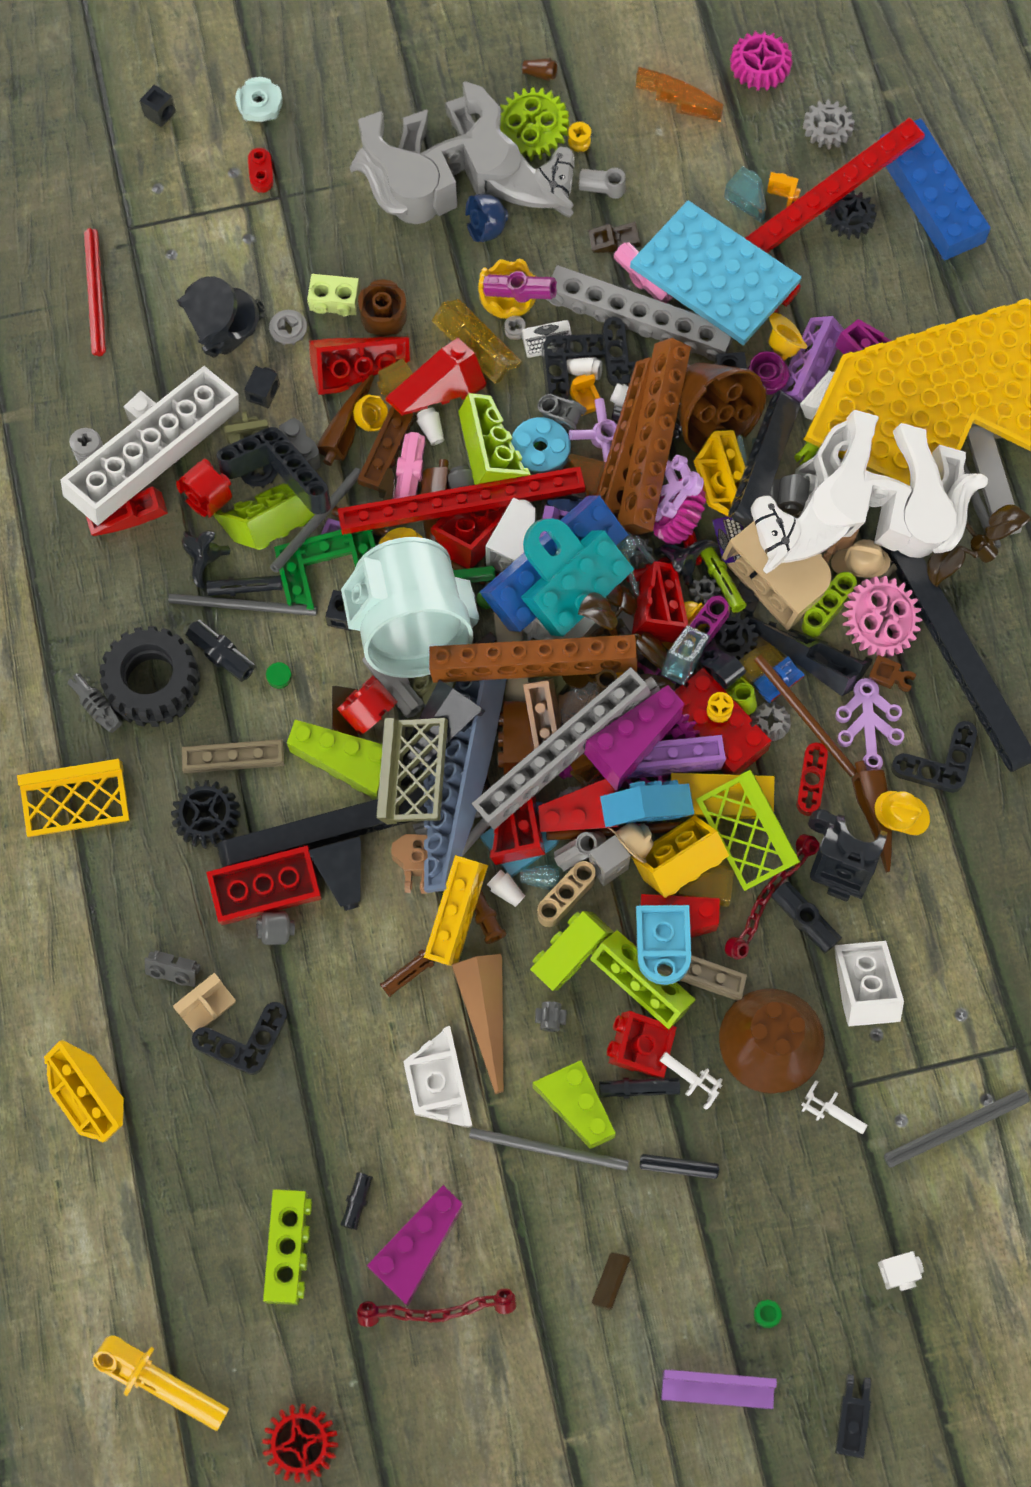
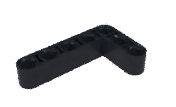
M269 427L225 446L217 452L216 456L220 473L226 475L229 479L238 478L270 463L313 514H324L330 510L331 502L327 484L279 428Z

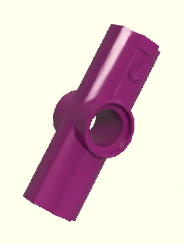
M521 271L513 272L510 275L488 274L483 281L485 296L510 297L520 303L527 302L530 299L552 300L556 297L557 281L554 277L526 276Z

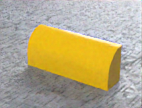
M671 773L670 781L678 780V784H689L694 815L705 818L696 799L740 775ZM754 775L774 811V776ZM740 782L730 787L727 798L739 802L742 801L744 790ZM726 790L720 792L717 795L724 797ZM711 797L703 802L709 812L719 814L723 799ZM746 797L745 803L751 805L748 797ZM726 801L722 816L736 819L740 805ZM743 806L740 819H756L757 814L754 809Z

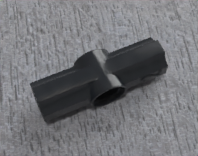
M200 619L188 627L185 634L186 638L200 648L217 667L222 666L240 682L247 680L252 675L256 667L255 664L240 653L226 636L218 635Z
M789 881L783 883L771 895V898L793 920L795 927L803 931L824 954L841 940L842 937L819 914L817 907L809 903ZM800 913H809L813 921L804 922L800 918Z

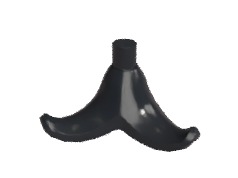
M184 531V537L182 538L183 548L194 559L192 567L193 580L197 587L206 589L207 586L203 581V573L206 566L217 560L220 556L229 555L230 548L228 545L219 546L212 542L216 538L214 532H203L197 538L191 536L189 531Z
M708 539L694 542L687 548L675 544H664L655 549L654 554L656 556L664 554L669 558L674 570L683 576L684 584L691 585L694 581L693 572L699 555L707 548L717 549L719 546L713 540Z

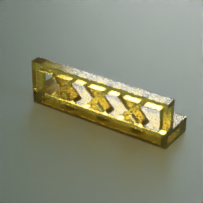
M460 299L442 302L432 322L451 341L459 338L475 353L482 372L494 384L500 383L508 370L518 368L521 365L522 361Z

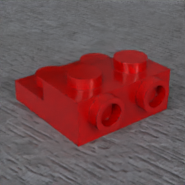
M633 1011L622 1012L621 1016L618 1015L613 1024V1030L617 1031L615 1040L611 1041L607 1047L606 1053L607 1056H610L609 1064L630 1071H639L656 1078H664L667 1066L659 1060L665 1052L670 1055L677 1027L672 1026L668 1030L658 1020Z

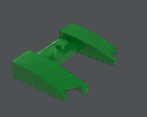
M337 530L307 538L279 570L288 606L298 603L307 605V610H315L305 566L352 554L356 567L361 557L376 546L373 531L366 530L342 535V531ZM290 543L274 547L276 558Z

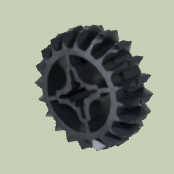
M205 780L204 786H200L199 782L195 781L194 785L196 788L191 790L189 786H186V795L178 793L181 801H173V806L176 810L171 811V816L176 819L172 821V825L177 827L176 833L178 836L184 835L183 841L185 843L192 840L193 847H197L200 842L204 849L208 847V842H211L213 847H217L218 843L216 840H227L225 834L233 836L234 831L231 827L239 826V822L236 819L241 817L240 811L237 810L240 804L238 801H234L236 796L233 792L228 793L229 788L227 786L220 788L219 782L216 781L211 787L209 780ZM210 797V798H209L207 801H205V802H199V801H197V800H199V799H201V798ZM222 802L226 805V814L223 821L217 815L220 809L219 805ZM189 808L195 813L190 827L186 823V815ZM200 811H201L202 813H203L204 811H206V812L210 811V814H211L212 817H210V816H208V817L204 816V818H203L202 815H201V813H200ZM208 826H212L215 828L210 831L202 832V830Z

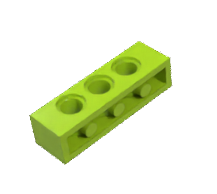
M618 930L605 939L590 958L592 962L668 1030L685 1015L696 1000L677 982L661 985L648 980L638 966L637 947Z
M273 1190L263 1297L265 1303L299 1305V1298L304 1299L305 1282H301L302 1270L306 1271L307 1254H303L304 1243L309 1242L310 1227L305 1226L306 1215H311L312 1199H308V1194L305 1191ZM289 1213H296L298 1216L297 1223L291 1227L285 1226V1216ZM292 1240L296 1245L294 1252L288 1255L283 1254V1243ZM284 1268H291L293 1270L292 1279L286 1283L281 1282L279 1279L280 1272Z

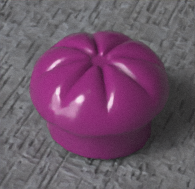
M764 351L758 353L753 357L748 367L749 370L755 372L761 378L762 384L766 388V395L782 390L788 382V366L774 352Z

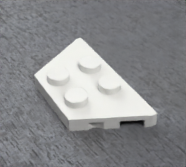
M447 1026L435 1038L425 1043L419 1051L403 1061L414 1113L418 1116L470 1128L472 1127L451 1028Z

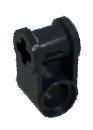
M716 647L704 649L698 658L706 671L723 689H728L746 673L744 666L737 658L722 652Z

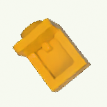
M771 172L767 193L787 197L786 207L799 199L801 189L797 188L798 178L790 177L784 173Z
M594 374L576 377L570 387L572 400L586 408L585 415L596 411L595 400L600 398L594 385L596 380Z

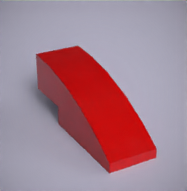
M152 486L133 496L98 526L87 516L86 519L91 535L98 536L141 525L168 514L162 492Z

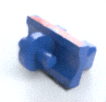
M789 656L773 667L789 688L805 676L794 665ZM765 674L753 683V686L769 704L781 695Z

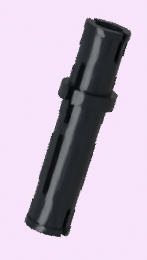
M281 575L234 579V576L226 580L207 581L208 596L225 594L236 596L238 593L283 590ZM268 583V585L247 586V584ZM242 585V587L221 588V586Z
M623 1077V1080H599L600 1098L624 1097V1099H630V1096L680 1095L679 1077L629 1080V1077Z

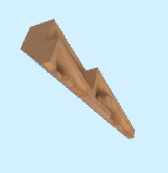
M501 954L476 956L453 964L452 969L495 1094L504 1092Z

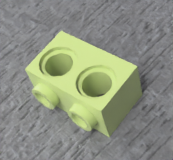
M311 274L308 293L309 310L319 314L328 312L337 313L341 316L357 315L358 297L360 294L359 278ZM320 294H326L324 297H318ZM345 296L350 297V298H348V299H341L342 297H345Z

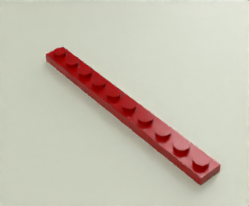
M909 117L749 234L745 239L768 253L924 139V133Z
M574 467L338 508L337 510L343 535L509 506L513 498L532 502L585 492V484L581 468Z

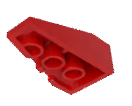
M508 506L442 517L431 527V533L437 542L447 550L453 562L467 569L473 568L486 555L485 546Z

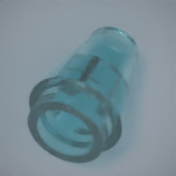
M553 865L522 868L520 882L551 890V888H554L559 883V868H555Z

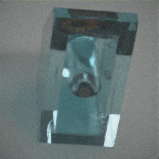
M742 166L726 184L724 198L762 223L766 211L762 179L756 172Z
M687 625L668 651L661 675L684 685L693 673L710 635Z

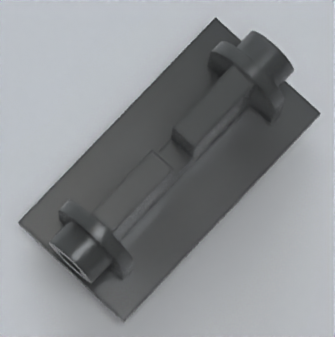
M157 950L150 952L148 958L145 957L146 975H150L155 979L169 980L182 986H196V974H199L201 968L197 961L179 957L177 963L173 964L174 955Z

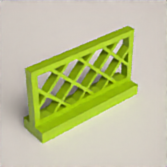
M751 770L696 799L709 825L718 832L729 854L727 859L744 891L800 863ZM739 782L744 790L741 802L727 798L730 787ZM726 790L724 797L717 795L720 792ZM711 797L723 799L719 814L709 812L703 801ZM746 797H748L751 805L745 803ZM726 801L740 805L736 820L722 816ZM743 806L755 810L757 815L754 825L739 821ZM711 815L717 817L716 823H714ZM721 818L735 822L731 837L720 834L718 825ZM758 820H760L764 828L757 826ZM738 823L752 827L748 842L734 838ZM756 829L767 833L769 839L766 848L751 844ZM723 838L729 839L728 847ZM733 841L747 845L743 860L732 857L730 849ZM771 842L776 851L769 849ZM750 846L765 851L761 865L746 861ZM768 852L779 855L783 863L782 866L774 870L763 867ZM735 861L742 863L740 870ZM745 864L759 868L757 878L749 883H746L742 876ZM762 870L770 871L769 873L761 876Z

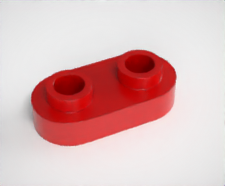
M264 148L251 150L248 154L251 187L259 193L267 192L274 184L270 153Z

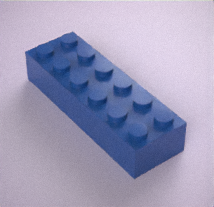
M920 118L915 120L914 123L924 133V139L888 164L886 168L945 261L984 244L991 227Z
M600 495L587 496L560 520L571 529L579 541L592 530H604L616 546L628 536V533ZM546 532L539 541L546 551L553 556L557 552V545ZM523 553L479 593L509 631L521 632L537 618L521 599V596L542 577L528 561L525 553Z

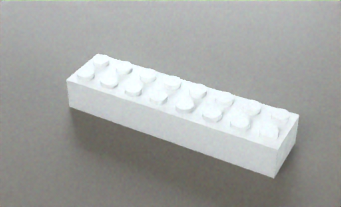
M205 366L201 367L61 479L63 496L98 526L239 411V394Z

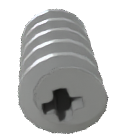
M90 428L76 430L69 440L78 465L103 446L99 434Z

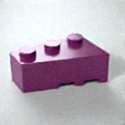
M857 319L840 333L835 346L842 354H846L892 340L886 338L881 331Z

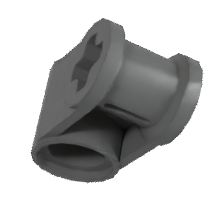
M553 394L544 395L538 402V409L545 418L558 422L567 431L576 430V424L581 415H585L587 411L580 403Z

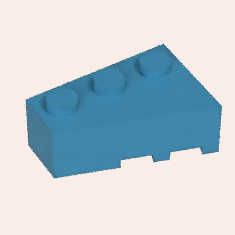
M678 780L663 782V785L662 781L649 782L646 785L645 781L629 784L630 789L600 796L605 827H613L623 823L627 825L636 821L656 822L673 820L694 815L689 784H678Z

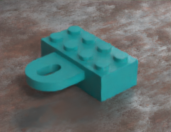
M541 519L534 522L526 531L523 548L528 561L542 578L524 593L521 599L551 636L564 637L585 617L578 615V611L583 599L588 594L596 592L605 598L634 568L604 530H592L579 541L564 522L558 519ZM543 531H546L557 545V552L553 556L546 551L539 541L540 534Z

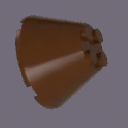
M703 362L692 365L687 364L677 412L686 444L698 454L714 431L734 430L737 440L742 435L746 438L758 423L765 407L766 388L763 386L761 378L755 372L745 368Z
M767 988L744 995L741 1000H737L729 1008L721 1023L719 1045L723 1062L736 1080L754 1091L775 1094L792 1091L802 1086L814 1075L823 1058L825 1037L819 1017L806 1001L788 991Z

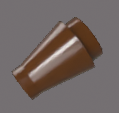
M552 58L524 60L522 72L545 81L555 80L557 61H553Z

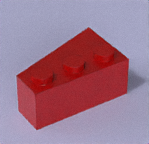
M654 561L640 577L636 601L637 610L634 614L631 635L636 633L642 635L644 632H648L660 641L675 643L689 627L678 572L674 570L673 565L670 563Z
M604 778L539 805L540 832L612 828L605 827L600 796L617 791Z
M535 795L494 829V841L490 852V859L495 865L546 855L542 832H540Z
M641 894L640 906L689 905L691 938L717 931L720 898L667 896L664 898L662 895Z

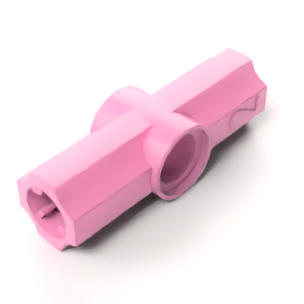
M623 243L619 246L618 250L614 253V259L629 273L634 285L639 289L644 288L655 300L668 303L672 299L671 295L630 268V262L639 252L630 243Z
M410 432L404 435L401 458H398L397 483L394 499L417 495L418 483L422 479V458L425 447V436L419 433Z

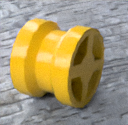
M584 122L573 123L568 130V145L575 152H583L590 147L591 129Z
M717 692L709 698L706 710L708 717L712 721L723 723L731 717L734 706L731 696L724 692Z

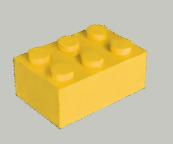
M694 815L654 841L652 849L646 856V863L640 862L634 856L631 857L643 880L666 898L677 893L679 888L688 882L698 879L708 869L718 866L729 854L718 832Z

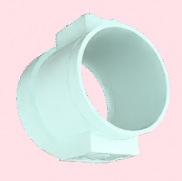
M404 537L383 542L370 549L361 557L355 567V571L341 588L349 629L360 631L365 658L369 665L380 673L399 678L431 675L429 670V646L472 644V628L478 623L479 613L476 608L470 580L454 576L451 559L447 550L435 541L420 537Z

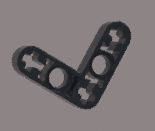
M610 317L602 327L607 379L614 387H616L617 383L620 385L626 384L629 387V377H632L637 361L629 362L624 322L618 317ZM611 324H614L615 328H619L615 334L616 340H612V330H608ZM613 346L619 347L622 350V356L613 357L609 349ZM629 369H631V375H623L621 380H618L617 376H613L616 370H619L620 374H628Z
M602 334L556 335L546 338L541 347L546 395L553 394L556 390V383L560 382L558 390L559 393H563L561 398L568 399L570 389L566 360L574 358H603L604 347L601 351H599L598 347H591L587 352L588 346H595L597 341L603 346ZM574 341L580 343L582 351L579 353L572 351L570 343ZM565 342V349L558 348L555 353L552 352V349L548 348L551 343H553L554 347H562ZM553 365L558 366L562 374L558 377L551 375L549 367Z
M962 721L956 725L951 736L945 764L901 753L894 758L891 764L892 773L900 779L946 792H958L965 783L977 737L975 725L969 721ZM963 729L968 730V736L964 742V745L959 744L962 738V733L960 732H962ZM954 751H961L965 754L966 760L958 763L953 760L952 753ZM902 761H905L906 766L910 768H906L905 771H901L900 765L897 764H900ZM916 764H918L919 767L916 771V775H913L912 773L914 771V767ZM924 767L932 768L935 772V777L932 779L924 778L921 769ZM940 771H943L944 773L942 777L945 778H942L941 782H938L937 780L940 776ZM951 775H955V779L959 781L955 785H951L950 780L947 779Z
M279 1002L267 1004L246 1045L207 1027L195 1030L192 1035V1044L196 1050L246 1074L255 1075L264 1067L286 1022V1008ZM279 1008V1013L282 1017L281 1019L276 1018L272 1024L273 1027H277L276 1031L262 1025L263 1022L269 1024L271 1020V1015L268 1012ZM266 1031L270 1033L271 1041L267 1045H259L256 1042V1036L259 1032ZM207 1033L209 1034V1040L216 1043L217 1038L221 1039L216 1046L215 1053L211 1052L213 1050L212 1045L205 1043L203 1047L199 1046L198 1036L203 1037ZM232 1044L235 1047V1054L231 1058L221 1056L220 1050L223 1045ZM253 1045L256 1049L265 1051L264 1055L259 1052L256 1057V1062L259 1065L248 1069L245 1059H251L255 1052L250 1047Z

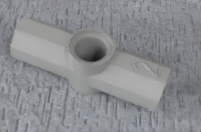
M365 657L362 659L369 671L398 701L396 705L407 719L414 717L421 711L425 705L410 686L408 678L393 677L380 673L369 665Z

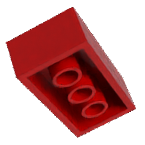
M308 845L206 872L217 919L221 926L261 916L266 911H280L322 900Z

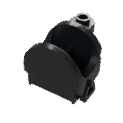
M215 276L198 279L177 300L179 306L185 310L199 337L198 343L204 345L202 347L204 354L216 358L220 353L223 355L231 353L247 337L253 335L258 322L265 317L264 311H266L265 306L259 299H253L249 293L242 289L231 287L225 280Z
M824 809L813 811L808 821V826L813 831L823 834L824 837L810 872L811 880L829 887L827 894L847 902L850 895L862 899L874 875L888 833L880 830L876 841L863 842L855 839L849 833L845 824V816L841 814L835 816Z

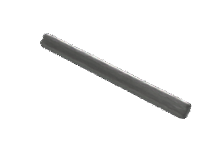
M1025 1089L1016 1091L886 1153L884 1160L892 1168L1027 1104L1030 1101L1029 1095Z

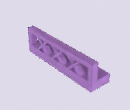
M833 316L810 318L802 338L807 347L813 344L812 348L804 353L806 349H801L792 358L788 366L789 379L782 391L800 403L826 375L836 353L837 347L835 344L844 328ZM821 325V328L813 334L815 327ZM804 363L803 368L796 372V369ZM795 383L793 390L787 391L788 387Z
M722 735L659 741L654 746L652 752L641 761L637 769L627 779L671 775V773L721 770L726 760Z
M664 1370L661 1400L773 1409L774 1388H776L777 1379Z

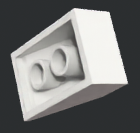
M878 941L835 945L834 950L842 1004L848 1026L900 1022L904 1000L887 942Z

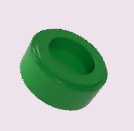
M273 663L266 670L267 681L273 688L281 689L288 686L291 682L292 674L290 668L284 663Z
M763 1300L756 1305L753 1315L759 1326L773 1328L780 1322L782 1311L775 1301Z

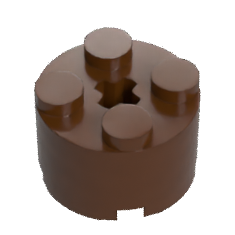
M385 279L375 280L368 287L361 290L358 297L360 319L365 330L368 333L379 336L400 333L407 320L406 296L403 290L393 281Z

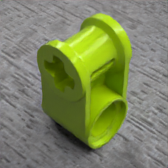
M743 677L739 678L728 689H724L747 715L754 713L757 709L754 688Z

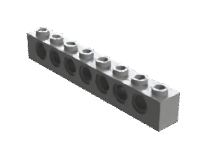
M558 265L552 275L557 281L556 297L552 300H546L555 306H564L572 309L577 314L592 316L600 322H605L610 317H618L624 322L625 330L629 329L643 337H651L660 341L674 338L691 346L690 353L705 356L710 361H715L716 354L728 353L733 341L732 337L698 314ZM570 291H575V292H577V293H576V294H570V293H568V292H570ZM591 299H598L599 301L593 302ZM616 306H617V307H620L621 309L616 310V309H613V307H616ZM641 314L643 317H636L634 315ZM663 322L666 325H658L657 323ZM686 330L688 333H681L679 331ZM702 338H709L710 341H704Z
M630 667L472 803L474 808L493 830L582 755L585 752L587 739L645 701L651 695L648 685Z

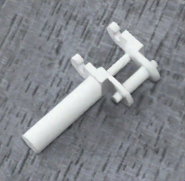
M665 1052L659 1061L691 1084L689 1086L690 1089L686 1091L685 1095L690 1096L696 1086H700L708 1092V1102L703 1106L707 1110L719 1094L716 1090L718 1087H722L721 1082L723 1079L716 1080L709 1075L708 1068L700 1072L701 1076L699 1078L695 1073ZM704 1079L714 1084L712 1089H709L702 1083Z
M815 1080L805 1097L808 1101L801 1104L804 1107L802 1112L805 1110L810 1111L817 1116L816 1120L818 1121L820 1117L824 1118L825 1115L822 1113L825 1110L831 1116L863 1134L867 1125L833 1104L838 1095L837 1092L826 1103L814 1097L813 1091L818 1084V1081ZM813 1100L823 1106L821 1111L810 1106V1101Z

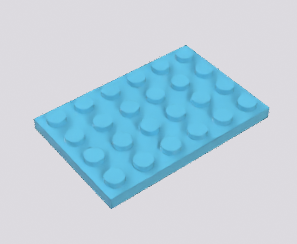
M689 200L630 262L631 269L743 346L796 288L802 278Z

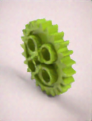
M534 87L531 88L530 93H527L525 88H523L522 95L520 96L517 92H514L515 99L512 100L507 97L508 105H500L502 111L500 131L518 146L524 158L526 155H529L530 161H533L534 155H537L542 160V153L544 152L551 156L550 149L556 150L558 148L557 142L564 144L563 136L568 135L567 127H570L568 111H565V103H561L559 96L554 97L552 91L545 95L544 88H541L539 93H536ZM532 107H538L534 111H529ZM520 122V125L512 126L514 123ZM546 122H553L551 125H544ZM530 137H536L533 141H527Z

